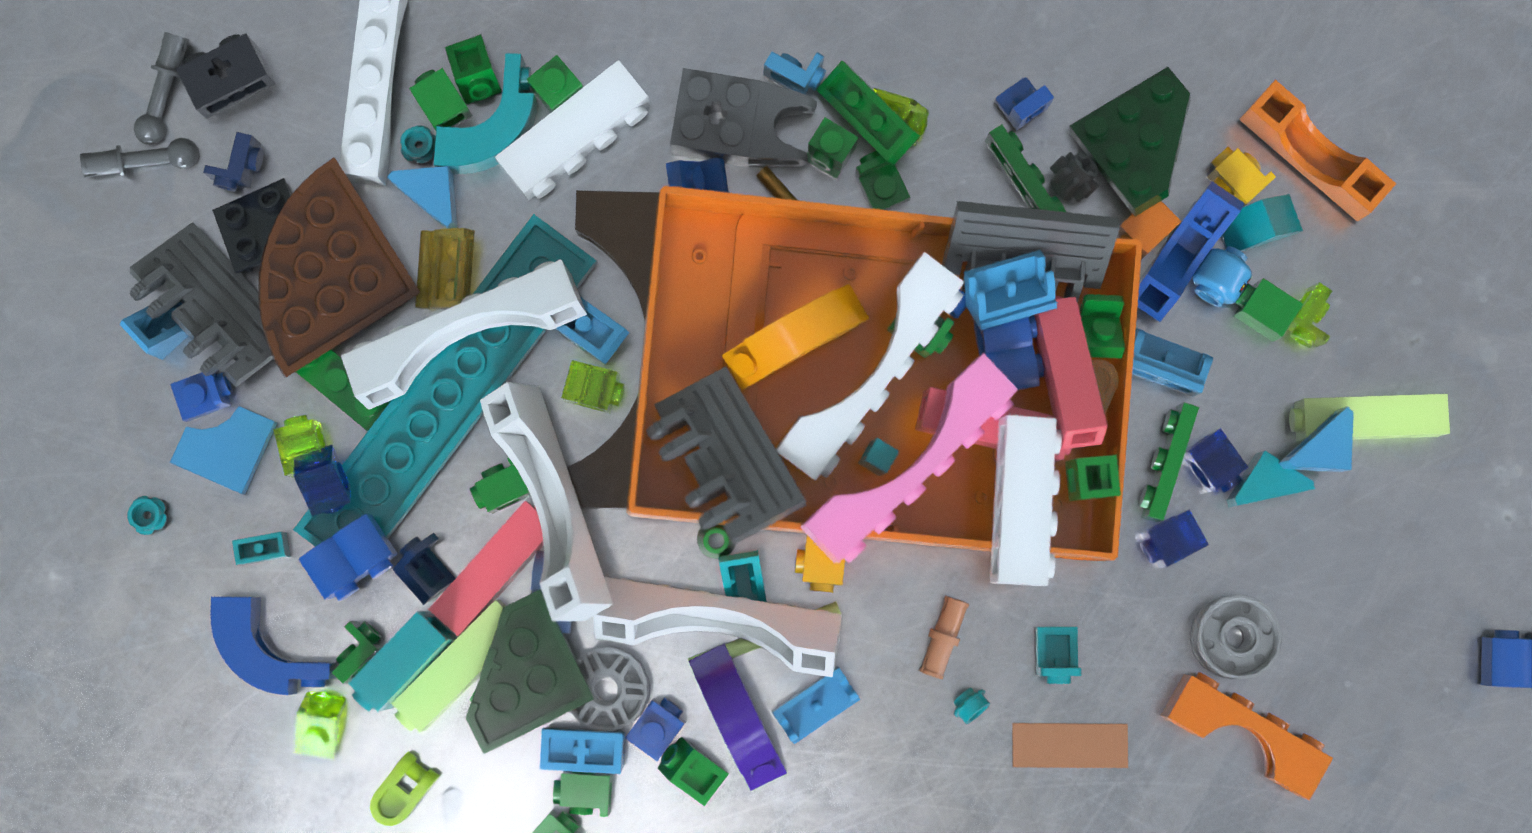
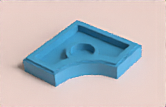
M238 406L230 419L217 427L201 430L186 426L170 463L245 495L277 426V422Z

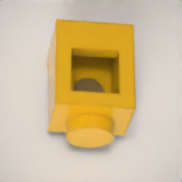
M1229 146L1211 162L1215 169L1207 176L1210 181L1238 198L1245 205L1276 178L1271 171L1264 176L1260 172L1261 166L1251 154L1247 152L1242 153L1238 148L1233 151Z

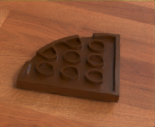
M335 157L316 169L287 199L269 232L261 258L258 284L260 317L266 341L284 378L421 293Z

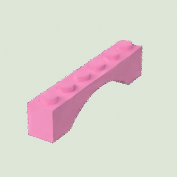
M982 354L947 386L945 405L938 428L925 451L910 468L893 481L877 489L830 498L800 528L833 563L840 562L843 558L848 563L851 562L867 546L862 540L873 529L879 534L894 521L896 516L892 511L902 501L910 505L925 491L926 488L922 485V482L932 472L938 477L955 462L951 454L961 444L969 448L984 434L985 431L980 426L990 416L998 420L1014 405L1009 398L1018 389L985 354Z

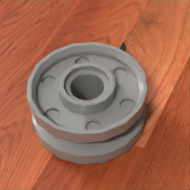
M1239 594L1215 598L1203 606L1193 620L1190 639L1193 653L1202 667L1215 676L1241 680L1257 677L1272 666L1280 653L1282 634L1279 621L1270 607L1257 598ZM1234 626L1241 629L1244 636L1243 643L1238 648L1231 646L1228 641V632Z
M598 647L583 653L576 660L595 698L570 711V714L581 725L594 731L613 732L631 725L644 712L650 695V681L644 666L633 654L619 648ZM606 677L613 679L618 687L616 696L610 701L601 699L597 693L598 683Z

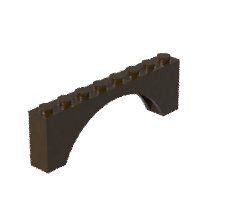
M576 190L575 230L578 236L603 251L625 274L637 294L645 320L659 192ZM637 398L620 427L602 446L584 459L567 467L581 509L626 510Z

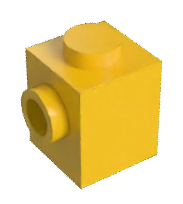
M806 534L805 550L797 549L795 573L803 574L802 582L810 583V591L833 593L834 585H843L845 559L843 558L840 562L833 563Z

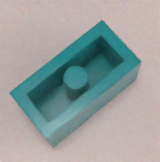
M876 438L870 441L858 464L878 476L884 475L890 469L899 450Z
M276 532L232 540L236 565H248L291 557L287 532Z

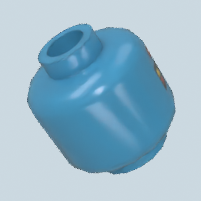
M1227 246L1225 250L1219 248L1211 249L1192 277L1196 286L1195 293L1206 302L1217 307H1221L1223 303H1235L1252 277V271L1245 263L1248 257L1232 246Z

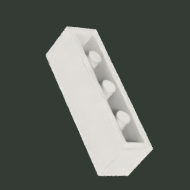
M618 60L500 152L495 158L528 201L534 196L540 199L555 187L554 181L562 174L567 172L570 175L580 169L587 161L585 156L595 148H598L600 151L608 147L617 138L616 132L626 124L633 126L641 121L648 113L646 108L650 106L648 95Z
M1006 415L999 419L990 583L1045 586L1048 585V578H1052L1054 575L1055 555L1050 553V536H1055L1057 513L1052 512V495H1057L1060 481L1059 472L1054 470V456L1059 454L1062 442L1061 430L1056 429V419Z

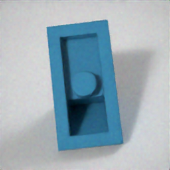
M580 297L587 315L555 329L583 351L589 352L606 364L629 332Z

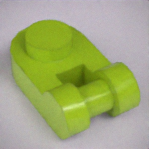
M408 751L373 794L370 800L372 817L383 826H394L402 823L433 787L440 775L431 768L428 771L417 763L418 758ZM405 775L417 783L411 792L399 784Z

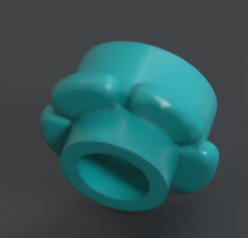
M422 125L407 129L400 138L401 154L410 162L416 161L422 164L430 161L433 158V152H435L436 136L431 134V130L428 127ZM419 141L422 142V147L416 148L415 144Z
M138 497L129 507L127 513L128 522L136 528L138 533L150 535L154 530H160L165 525L167 515L164 514L166 507L159 498ZM147 511L151 513V517L149 519H146L144 517V514Z
M972 688L964 691L954 701V705L957 707L954 711V716L960 717L965 724H969L978 718L990 706V702L984 697L986 691L981 689L975 692Z

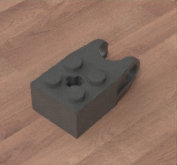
M683 68L670 140L671 153L676 156L700 160L723 158L725 164L743 167H796L806 165L808 161L807 152L781 141L774 129L779 120L786 116L814 113L817 101L808 95L761 80ZM720 112L726 119L719 118V124H712L708 115Z

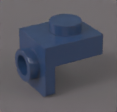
M236 132L228 168L222 169L205 165L203 173L214 180L213 186L224 190L236 191L237 186L250 188L254 171H259L263 162L264 152L260 148L261 143L252 135Z
M432 533L422 541L418 536L409 541L399 551L403 557L393 568V571L423 605L447 589L456 579L430 550L439 540L435 533Z

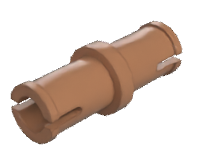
M946 595L935 629H930L928 636L931 637V641L922 666L919 669L924 674L942 680L953 647H958L960 638L957 635L966 610L969 607V603Z

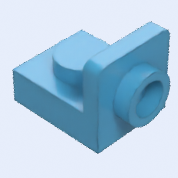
M771 52L764 63L763 75L787 89L806 95L809 88L814 91L818 88L826 74V70L822 68L824 55L817 52L805 71L801 68L802 64L791 55L782 53L779 56Z

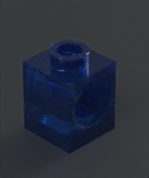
M1221 428L1212 431L1189 447L1184 455V460L1207 492L1218 489L1222 493L1229 491L1243 481L1239 474L1249 468Z
M333 445L294 458L293 476L312 516L323 512L327 514L334 513L342 509L346 504L351 503L350 482Z
M1190 509L1181 511L1140 533L1144 539V542L1140 543L1144 555L1151 564L1157 563L1159 568L1169 567L1209 545Z

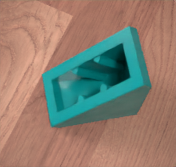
M1290 194L1261 199L1243 207L1222 234L1221 239L1225 249L1227 246H1232L1244 252L1302 232L1303 229Z
M1262 451L1254 455L1227 498L1228 508L1315 489L1314 482L1297 470L1283 469L1279 464L1281 460L1267 451Z
M758 550L718 557L725 596L745 597L750 600L767 602Z

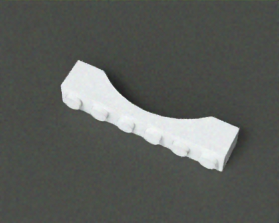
M359 0L339 162L340 167L351 183L386 186L391 151L390 127L394 65L400 28L408 0Z
M925 252L921 254L897 286V312L894 331L887 350L874 372L856 391L841 402L820 412L799 417L776 447V451L815 481L820 474L827 478L841 459L836 453L846 441L852 445L865 428V425L860 421L867 411L871 409L876 412L890 393L885 390V387L895 376L900 380L911 367L914 359L909 355L918 343L925 347L935 335L939 327L934 322L944 310L950 314L962 299L964 294L958 290L964 282Z
M560 259L556 262L542 263L533 272L519 278H508L502 281L498 287L483 294L469 295L460 304L451 308L435 310L426 315L425 319L412 325L396 327L387 336L378 340L362 342L356 345L352 351L341 355L355 398L370 410L404 395L415 377L432 358L447 346L467 335L488 328L507 325L535 326L553 330L585 316L587 313L573 277Z
M506 382L482 398L480 403L491 436L505 451L519 471L538 513L544 544V563L540 586L552 621H585L613 605L540 387Z
M604 577L613 605L594 615L595 639L636 645L650 638L673 632H720L743 638L763 647L780 658L792 671L833 677L840 641L842 614L830 613L826 610L793 607L783 603L774 604L755 601L745 597L736 598L711 594L707 591H692L673 588L668 585L641 583L626 578Z

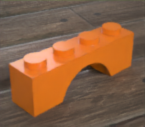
M1276 79L1239 119L1357 222L1369 215L1397 184L1366 157L1352 155L1327 139L1310 120L1306 111V105Z
M1198 672L1196 677L1183 674L1160 716L1194 736L1201 738L1206 737L1209 733L1220 727L1228 725H1239L1247 729L1257 738L1263 748L1266 762L1264 777L1298 797L1310 801L1333 759L1322 752L1325 745L1303 733L1301 738H1298L1289 733L1287 729L1290 724L1271 713H1268L1266 718L1252 711L1255 704L1243 696L1233 692L1231 697H1228L1219 692L1217 688L1220 684L1201 672Z

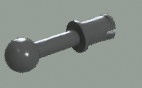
M164 32L156 64L151 65V69L157 70L158 74L146 114L138 117L134 123L136 138L147 145L157 144L165 136L166 126L161 118L173 77H179L175 68L181 66L189 43V39L168 32Z
M177 138L166 148L123 153L121 145H118L116 149L109 151L81 153L80 162L84 178L120 173L121 177H125V168L171 163L180 169L190 168L197 162L199 150L192 140Z

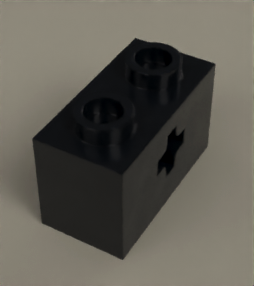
M246 33L228 36L219 43V47L207 53H195L187 57L183 65L175 68L195 109L206 119L276 84L258 47ZM225 67H228L226 69V73L228 76L221 79V77L223 76L221 70Z

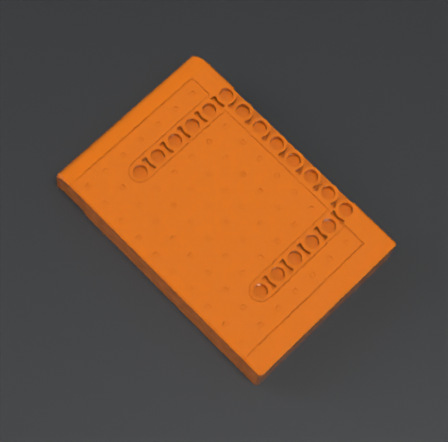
M673 186L662 187L656 206L626 513L631 517L698 523V518L703 513L728 500L726 494L723 493L701 506L689 507L685 497L700 486L689 469L685 456L698 450L699 447L671 461L662 460L658 453L665 444L689 432V430L684 426L659 440L650 439L647 429L661 419L654 404L724 367H727L738 385L722 356L724 353L780 318L849 283L869 319L842 336L797 358L754 385L741 390L776 449L799 417L820 412L841 402L856 391L874 372L889 345L892 334L886 329L896 317L897 286L924 252L942 265L953 218ZM1139 238L1116 239L1101 289L1083 287L1078 300V308L1080 310L1083 297L1086 294L1123 296L1124 307L1120 316L1125 351L1122 359L1091 357L1107 423L1102 444L1072 448L1069 455L1065 454L1064 460L1054 462V470L1059 472L1060 478L1057 495H1052V512L1057 513V530L1055 536H1050V553H1054L1055 558L1114 561L1118 557L1142 242ZM963 261L960 275H955L962 281L967 265L965 261ZM1068 282L1058 283L1055 296L1064 298ZM967 307L959 318H953L944 310L939 315L945 320L949 317L955 322L949 330L954 335L952 340L940 355L934 351L930 356L924 358L916 351H912L909 355L914 359L911 367L900 380L895 376L885 387V390L890 393L876 412L871 409L867 411L860 421L865 425V428L852 445L846 441L836 453L841 459L827 478L820 474L815 481L779 454L804 496L806 506L769 525L764 530L805 533L800 526L830 498L877 489L893 481L913 465L925 451L934 435L915 430L923 391L929 387L946 390L947 386L980 356L976 343L973 317ZM1032 338L1035 354H1039L1036 339ZM1044 377L1039 378L1040 386L1017 390L1009 398L1014 403V407L1053 416ZM876 438L899 450L888 472L881 476L858 464L870 441ZM961 444L951 454L955 462L938 477L932 472L922 482L926 489L910 505L902 501L892 511L896 516L894 521L879 534L873 529L864 539L991 552L997 449L972 444L969 448H966ZM1117 455L1121 496L1069 501L1065 461L1076 458ZM736 514L735 516H733V517H731V518H729V519H727V520H725V521H723L722 523L717 524V525H723V526H724L725 524H727V523H729L730 521H732V520L738 518L739 516Z

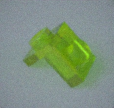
M327 692L306 693L296 713L294 753L328 759L335 758L338 752L340 716L345 708V697L334 696Z

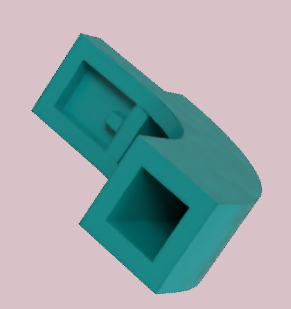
M505 53L502 98L497 110L489 119L479 125L468 128L437 126L434 155L435 167L448 166L453 174H471L495 167L499 164L495 156L533 127L538 109V101L534 93H524V90H530L527 78L531 76V67H526L521 54Z

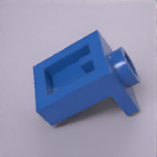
M1024 77L999 94L995 102L1017 131L1046 111L1052 103L1054 96L1046 85L1036 90L1029 79Z
M713 158L704 161L678 160L666 163L669 186L729 193L723 158Z
M217 370L207 377L201 372L170 384L182 420L185 422L232 406L228 395L232 394V387L229 379L225 376V372L220 373Z
M665 697L661 702L654 698L625 739L655 761H658L686 723L685 720L680 718L684 711Z

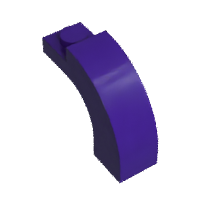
M725 643L689 660L694 676L717 727L750 790L752 791L787 774Z

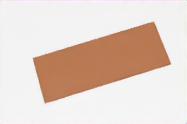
M1012 723L1013 767L1128 768V724Z

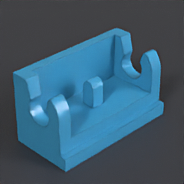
M1041 250L964 272L966 307L980 330L1057 308L1054 274L1052 270L1045 272V256Z
M1136 328L1132 374L1192 397L1201 394L1212 365L1213 357Z
M837 666L834 668L833 677L822 676L772 710V714L782 726L791 742L796 744L858 702L860 698Z
M542 728L540 770L621 774L625 754H623L625 732Z

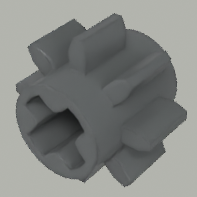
M1069 152L1065 157L1061 156L1050 167V170L1056 174L1051 179V187L1060 198L1066 201H1071L1075 198L1077 202H1080L1084 197L1088 198L1099 187L1097 182L1093 180L1098 175V168L1094 161L1085 154L1077 153L1074 156L1072 152Z

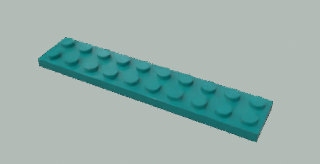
M533 214L473 294H483L498 287L502 281L508 278H519L533 272L542 263L556 262L560 259L571 273L578 289L598 262ZM522 325L493 327L467 335L447 346L427 363L415 377L404 395L390 401L293 530L312 545L317 546L364 514H371L389 539L484 412L480 400L508 382L547 329Z

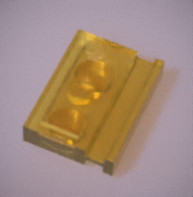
M467 228L434 229V231L421 230L417 287L421 293L416 295L415 308L445 310L460 304L465 297L470 295L474 230Z

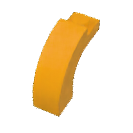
M849 283L773 322L746 338L744 342L722 356L741 390H744L806 353L842 336L867 321L869 317Z

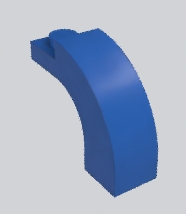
M1211 181L1198 200L1192 204L1183 216L1182 222L1175 227L1140 278L1137 307L1161 322L1181 297L1204 258L1241 212L1245 203Z
M211 597V628L217 649L229 668L246 683L265 692L292 695L297 694L298 679H301V687H325V680L336 679L332 672L338 667L337 662L290 661L278 656L267 646L260 628L261 597Z

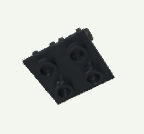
M284 178L212 210L236 274L244 270L248 273L252 272V268L261 265V258L269 232L277 215L291 196Z

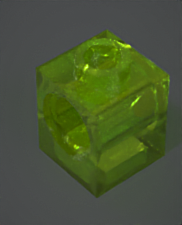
M572 360L561 398L567 403L610 414L613 405L619 407L625 384L619 382L621 376L616 371Z
M307 415L288 418L283 421L284 427L273 429L285 476L296 478L332 468L320 422L313 419L308 420Z

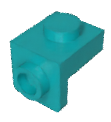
M1036 627V675L1047 676V684H1071V676H1081V668L1078 667V627Z

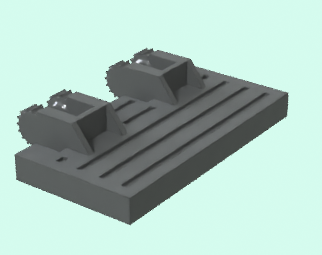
M957 201L942 266L951 273L960 275L963 261L967 262L965 271H969L1041 250L1045 256L1046 272L1052 270L1054 274L1055 293L1059 282H1068L1064 298L1076 297L1078 304L1083 287L1101 289L1120 230L1119 220L1117 217ZM963 276L962 291L965 293V280Z
M193 222L130 266V274L138 281L129 293L135 301L145 298L163 284L169 289L148 306L146 313L152 319L158 318L177 303H182L181 306L172 311V319L192 339L183 350V353L189 359L199 355L216 341L223 347L206 359L200 367V371L206 377L212 375L234 359L236 362L225 369V376L237 387L274 359L266 341L261 322L258 291L240 272L235 273L232 263Z
M727 367L654 404L661 419L647 429L650 439L659 440L684 426L689 430V432L668 442L659 450L658 453L662 460L671 461L699 447L698 450L685 456V461L700 486L685 497L689 507L701 506L723 493L728 497V500L706 511L698 518V523L703 530L710 529L737 514L738 518L724 525V529L734 545L806 506L804 496Z

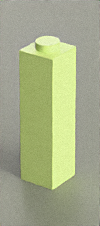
M1448 394L1304 398L1294 402V408L1289 413V425L1291 432H1296V441H1303L1336 410L1344 407H1349L1354 412L1353 440L1438 437L1450 434Z
M495 600L392 703L398 710L395 717L409 731H413L415 728L419 732L427 730L480 677L502 609L506 606L501 600Z

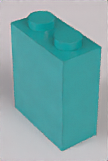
M417 611L348 683L355 690L352 697L369 712L373 708L377 712L393 708L392 703L457 637L430 611Z

